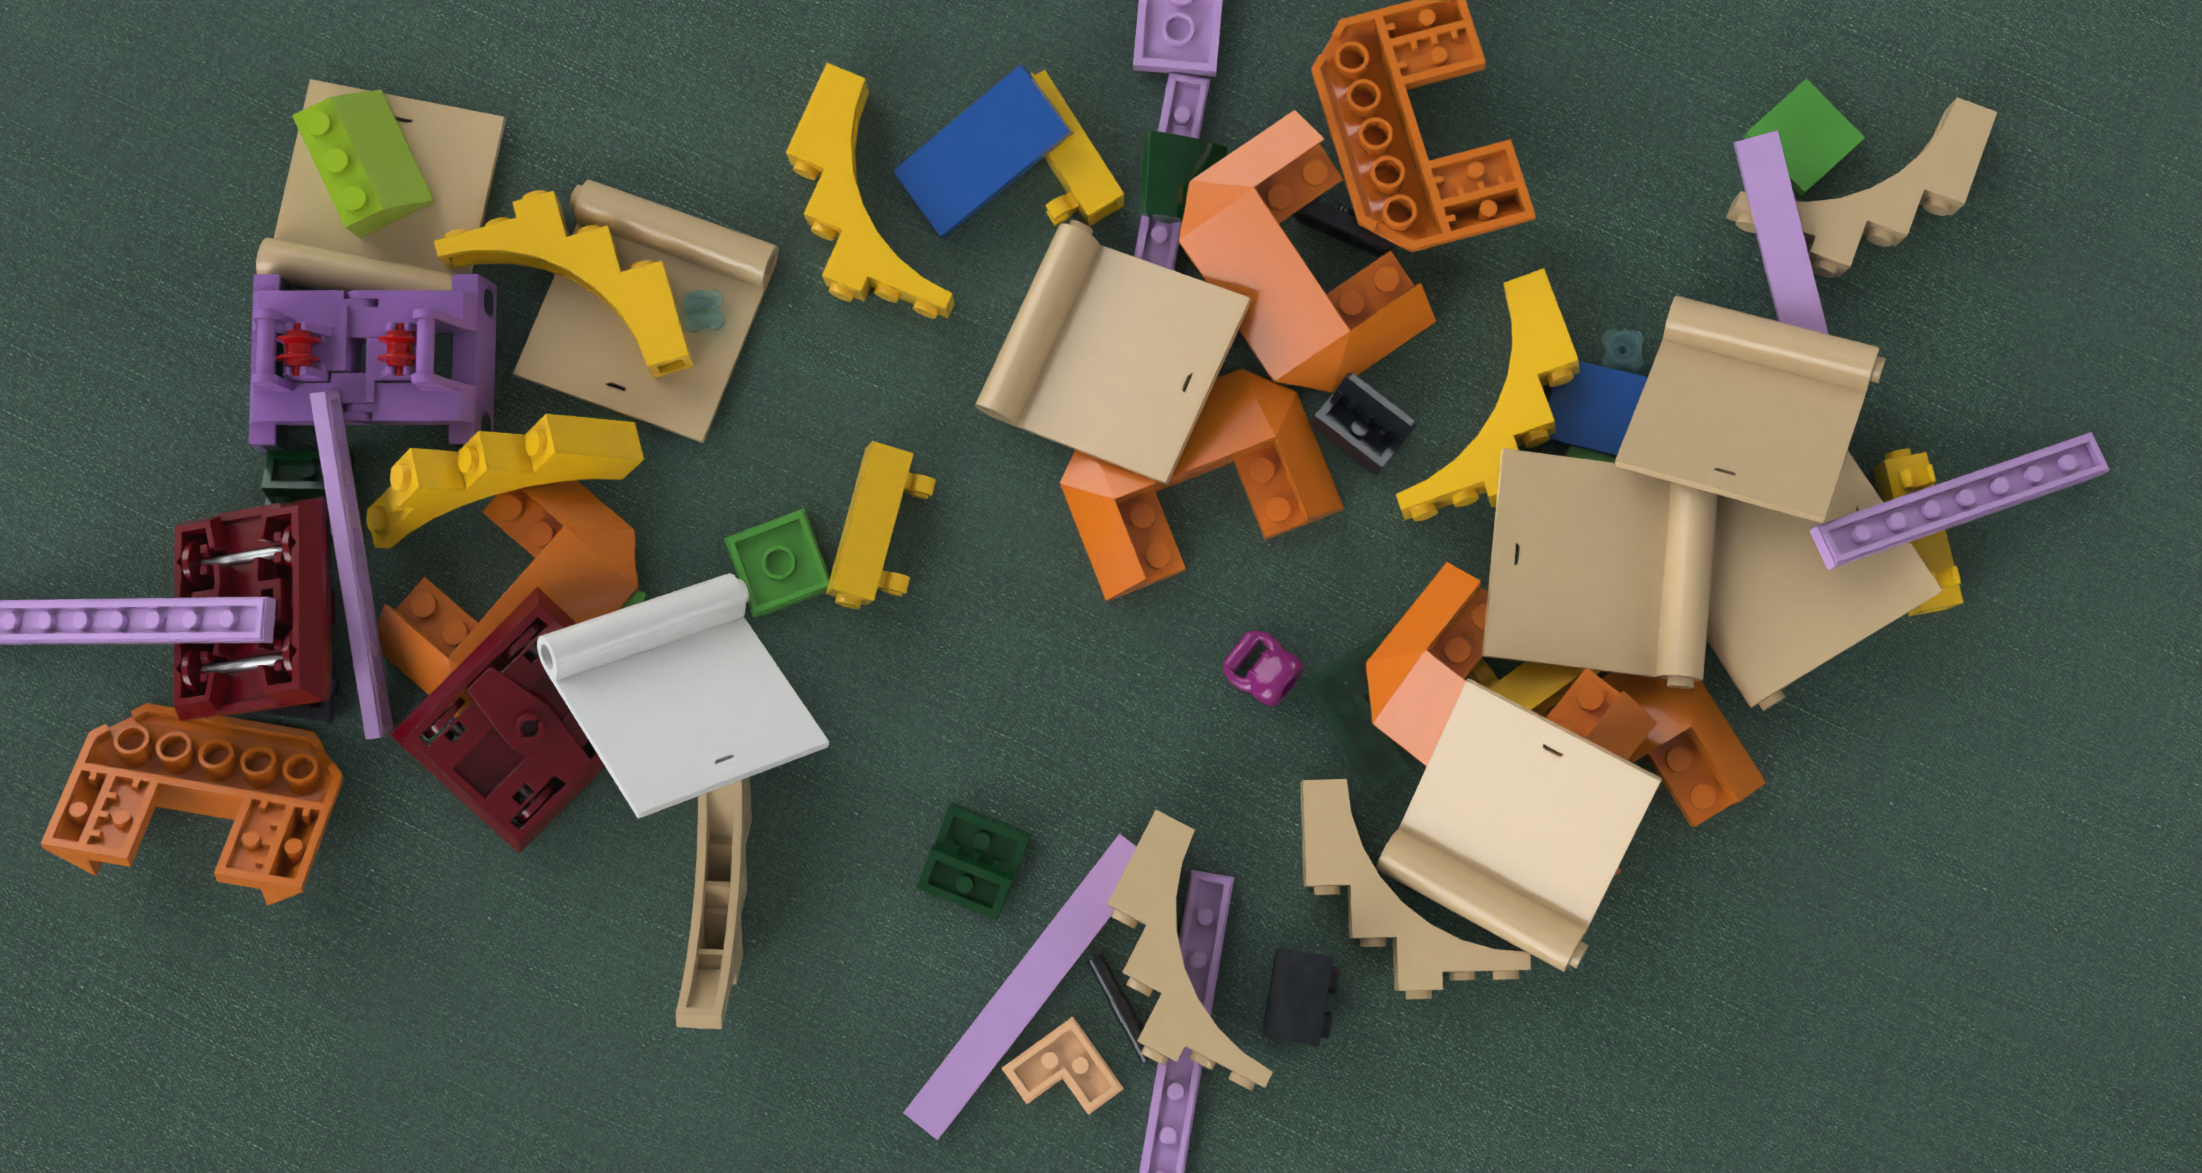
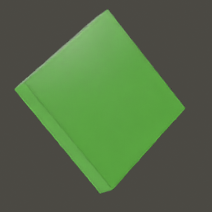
M1807 78L1743 136L1744 139L1778 130L1791 186L1801 197L1865 139Z
M804 508L724 538L737 576L747 586L749 592L748 606L754 619L826 593L830 575Z

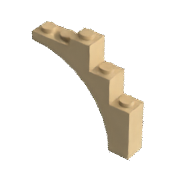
M1957 97L1944 111L1932 138L1917 158L1899 173L1870 189L1842 198L1811 202L1795 201L1813 273L1826 278H1833L1834 276L1840 278L1851 267L1862 234L1866 235V239L1875 245L1883 247L1893 245L1896 247L1908 235L1919 204L1923 205V209L1927 212L1939 216H1952L1966 202L1997 112ZM1740 191L1731 203L1726 219L1736 222L1735 225L1741 230L1756 233L1746 192Z
M750 777L698 796L694 899L687 958L676 1009V1027L722 1029L732 984H737L743 959L741 913L747 892L745 846L752 822Z
M1347 779L1303 780L1300 783L1304 887H1314V895H1340V887L1347 886L1349 939H1359L1360 947H1386V938L1393 939L1394 991H1405L1406 999H1432V990H1443L1442 972H1449V981L1476 980L1475 971H1493V980L1520 979L1519 970H1531L1530 953L1525 951L1498 950L1461 940L1431 925L1399 899L1380 877L1362 846L1351 813Z
M1155 810L1107 903V906L1115 909L1111 916L1112 918L1135 929L1138 922L1146 925L1122 972L1130 977L1126 984L1127 986L1150 997L1153 989L1161 993L1137 1042L1145 1045L1141 1054L1165 1066L1168 1058L1177 1062L1186 1046L1192 1050L1189 1059L1210 1070H1213L1216 1063L1232 1071L1228 1079L1250 1091L1253 1090L1255 1084L1265 1088L1273 1072L1243 1053L1217 1027L1198 999L1184 967L1177 935L1176 895L1182 862L1195 829Z

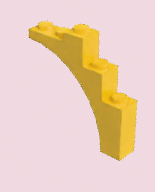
M826 63L786 154L790 164L794 166V172L810 180H816L817 176L820 177L806 207L804 216L808 225L811 226V232L829 241H833L835 237H838L822 274L826 286L830 287L828 292L847 302H852L853 297L865 302L871 287L875 288L874 293L884 300L897 303L898 299H902L914 304L912 309L925 317L936 319L937 315L948 319L955 305L953 294L923 278L897 257L877 232L863 205L857 184L855 151L859 121L869 94L866 79Z
M532 191L525 194L521 200L512 202L516 218H495L488 221L484 227L470 231L468 229L452 230L446 233L444 238L434 240L437 256L447 270L476 264H516L546 270L577 283L600 298L626 324L638 342L645 363L653 378L694 367L670 278L663 261L643 260L631 265L629 270L623 271L616 242L608 225L603 227L599 225L585 226L577 230L575 235L570 236L562 206L554 191Z
M1544 268L1503 283L1512 323V351L1507 379L1497 405L1478 436L1454 461L1427 480L1395 494L1404 521L1411 518L1414 521L1427 520L1438 514L1437 509L1452 504L1455 507L1467 506L1476 502L1479 499L1478 495L1483 493L1487 494L1491 508L1496 507L1501 450L1503 448L1518 450V446L1524 444L1527 448L1539 446L1550 439V435L1556 433L1555 420L1542 386L1547 384L1550 387L1564 385L1574 378L1573 375L1580 373L1579 359Z
M545 414L525 435L478 431L458 452L410 448L391 467V486L367 509L366 522L368 529L372 532L374 547L391 549L406 535L432 519L493 495L524 487L561 481L587 479L623 480L644 460L635 422Z

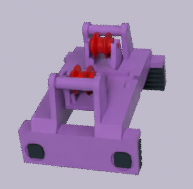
M254 274L249 445L260 452L287 450V425H314L310 393L332 390L340 392L342 410L344 408L345 425H376L377 423L382 425H449V444L457 448H462L478 431L494 432L497 285L479 274H452V290H352L347 293L344 290L291 291V285L280 274ZM453 333L452 380L434 374L435 334ZM362 343H366L365 373H361ZM283 363H284V377H285V379L282 378V367H283ZM329 372H342V373H331V383H293V382H327V381H329Z

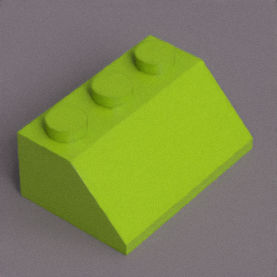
M381 89L332 96L292 115L344 227L361 239L435 203V199Z

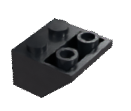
M1281 948L1275 949L1261 1036L1318 1047L1321 1038H1329L1333 1013L1325 1011L1328 994H1336L1340 972L1339 967L1332 966L1334 957Z

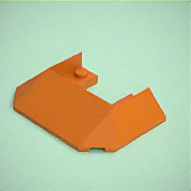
M1412 0L1340 19L1323 52L1319 54L1311 67L1313 80L1358 225L1411 253L1536 219L1511 139L1430 161L1422 141L1407 90L1485 69L1486 61L1466 0Z
M1294 110L1189 181L1178 242L1205 282L1251 298L1252 302L1238 331L1273 382L1333 393L1349 372L1358 376L1436 322L1422 284L1419 283L1414 286L1391 250L1327 294L1319 285L1279 223L1340 183L1343 178L1320 145L1324 138Z
M1239 369L1216 378L1168 485L1074 450L1060 481V486L1106 602L1186 571L1156 495V492L1234 463L1264 540L1344 510L1338 491L1296 391L1244 369Z
M577 480L524 487L497 494L482 513L535 557V559L479 622L432 581L424 577L396 609L386 603L384 604L377 622L381 652L430 695L537 586L577 624L620 610L631 596L639 590L635 548H637L636 530ZM544 621L539 630L530 638L531 640L547 626ZM524 647L519 649L508 660L504 659L500 653L491 663L498 671L502 666L506 667ZM467 687L458 695L465 700V703L453 716L455 718L473 701V698L467 692Z
M1446 562L1366 662L1373 725L1426 767L1466 682L1465 679L1483 658L1482 650L1488 592L1481 587L1480 580ZM1587 667L1546 717V719L1626 760L1631 757L1657 724L1624 690L1622 693H1619Z
M1609 673L1601 678L1619 693H1622L1624 690L1657 722L1628 761L1633 763L1641 757L1647 756L1691 828L1696 827L1728 806L1742 801L1766 783L1702 681L1694 682L1693 689H1679L1667 687V679L1619 673ZM1553 708L1548 710L1541 716L1546 718L1549 715V713L1553 710ZM1618 868V870H1617L1615 876H1616L1617 874L1621 873V870H1620L1619 868Z
M146 703L130 711L131 717L109 728L104 724L88 733L40 843L42 848L94 876H97L102 862L131 867L155 808H167L234 820L214 871L217 882L261 889L267 906L303 892L344 781L342 773L335 762H332L314 731L227 716L180 721L174 707Z

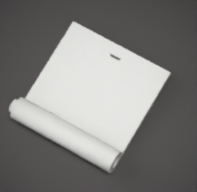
M731 573L538 637V654L546 673L638 819L825 749L829 745L828 739L744 618L746 603L749 602V592L744 581L737 579Z

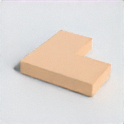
M1074 1017L1068 1019L1001 1068L1026 1104L1063 1079L1088 1115L1124 1089Z

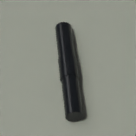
M1103 954L1087 963L1140 1063H1143L1150 1059L1141 1054L1145 1045L1137 1042L1143 1029L1125 993L1121 990Z

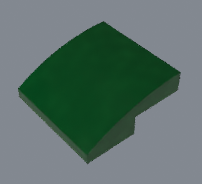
M1158 131L1144 132L1139 214L1167 224L1182 222L1189 181L1226 157L1228 147L1178 134Z
M267 450L261 489L266 495L264 506L318 497L326 498L319 451ZM349 451L354 478V454ZM331 529V542H333L332 529Z
M951 802L935 844L930 850L917 889L998 920L1032 833Z

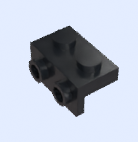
M1349 372L1337 390L1313 416L1309 424L1377 476L1403 445L1416 426V421L1409 417L1400 407L1395 406L1374 390L1369 383Z

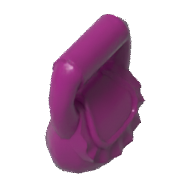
M1256 630L1246 632L1222 662L1223 672L1233 686L1241 691L1252 694L1260 703L1270 707L1278 705L1287 696L1303 672V663L1297 656L1285 651L1280 642L1269 633ZM1259 642H1263L1267 650L1261 653V657L1252 669L1248 670L1246 677L1235 674Z

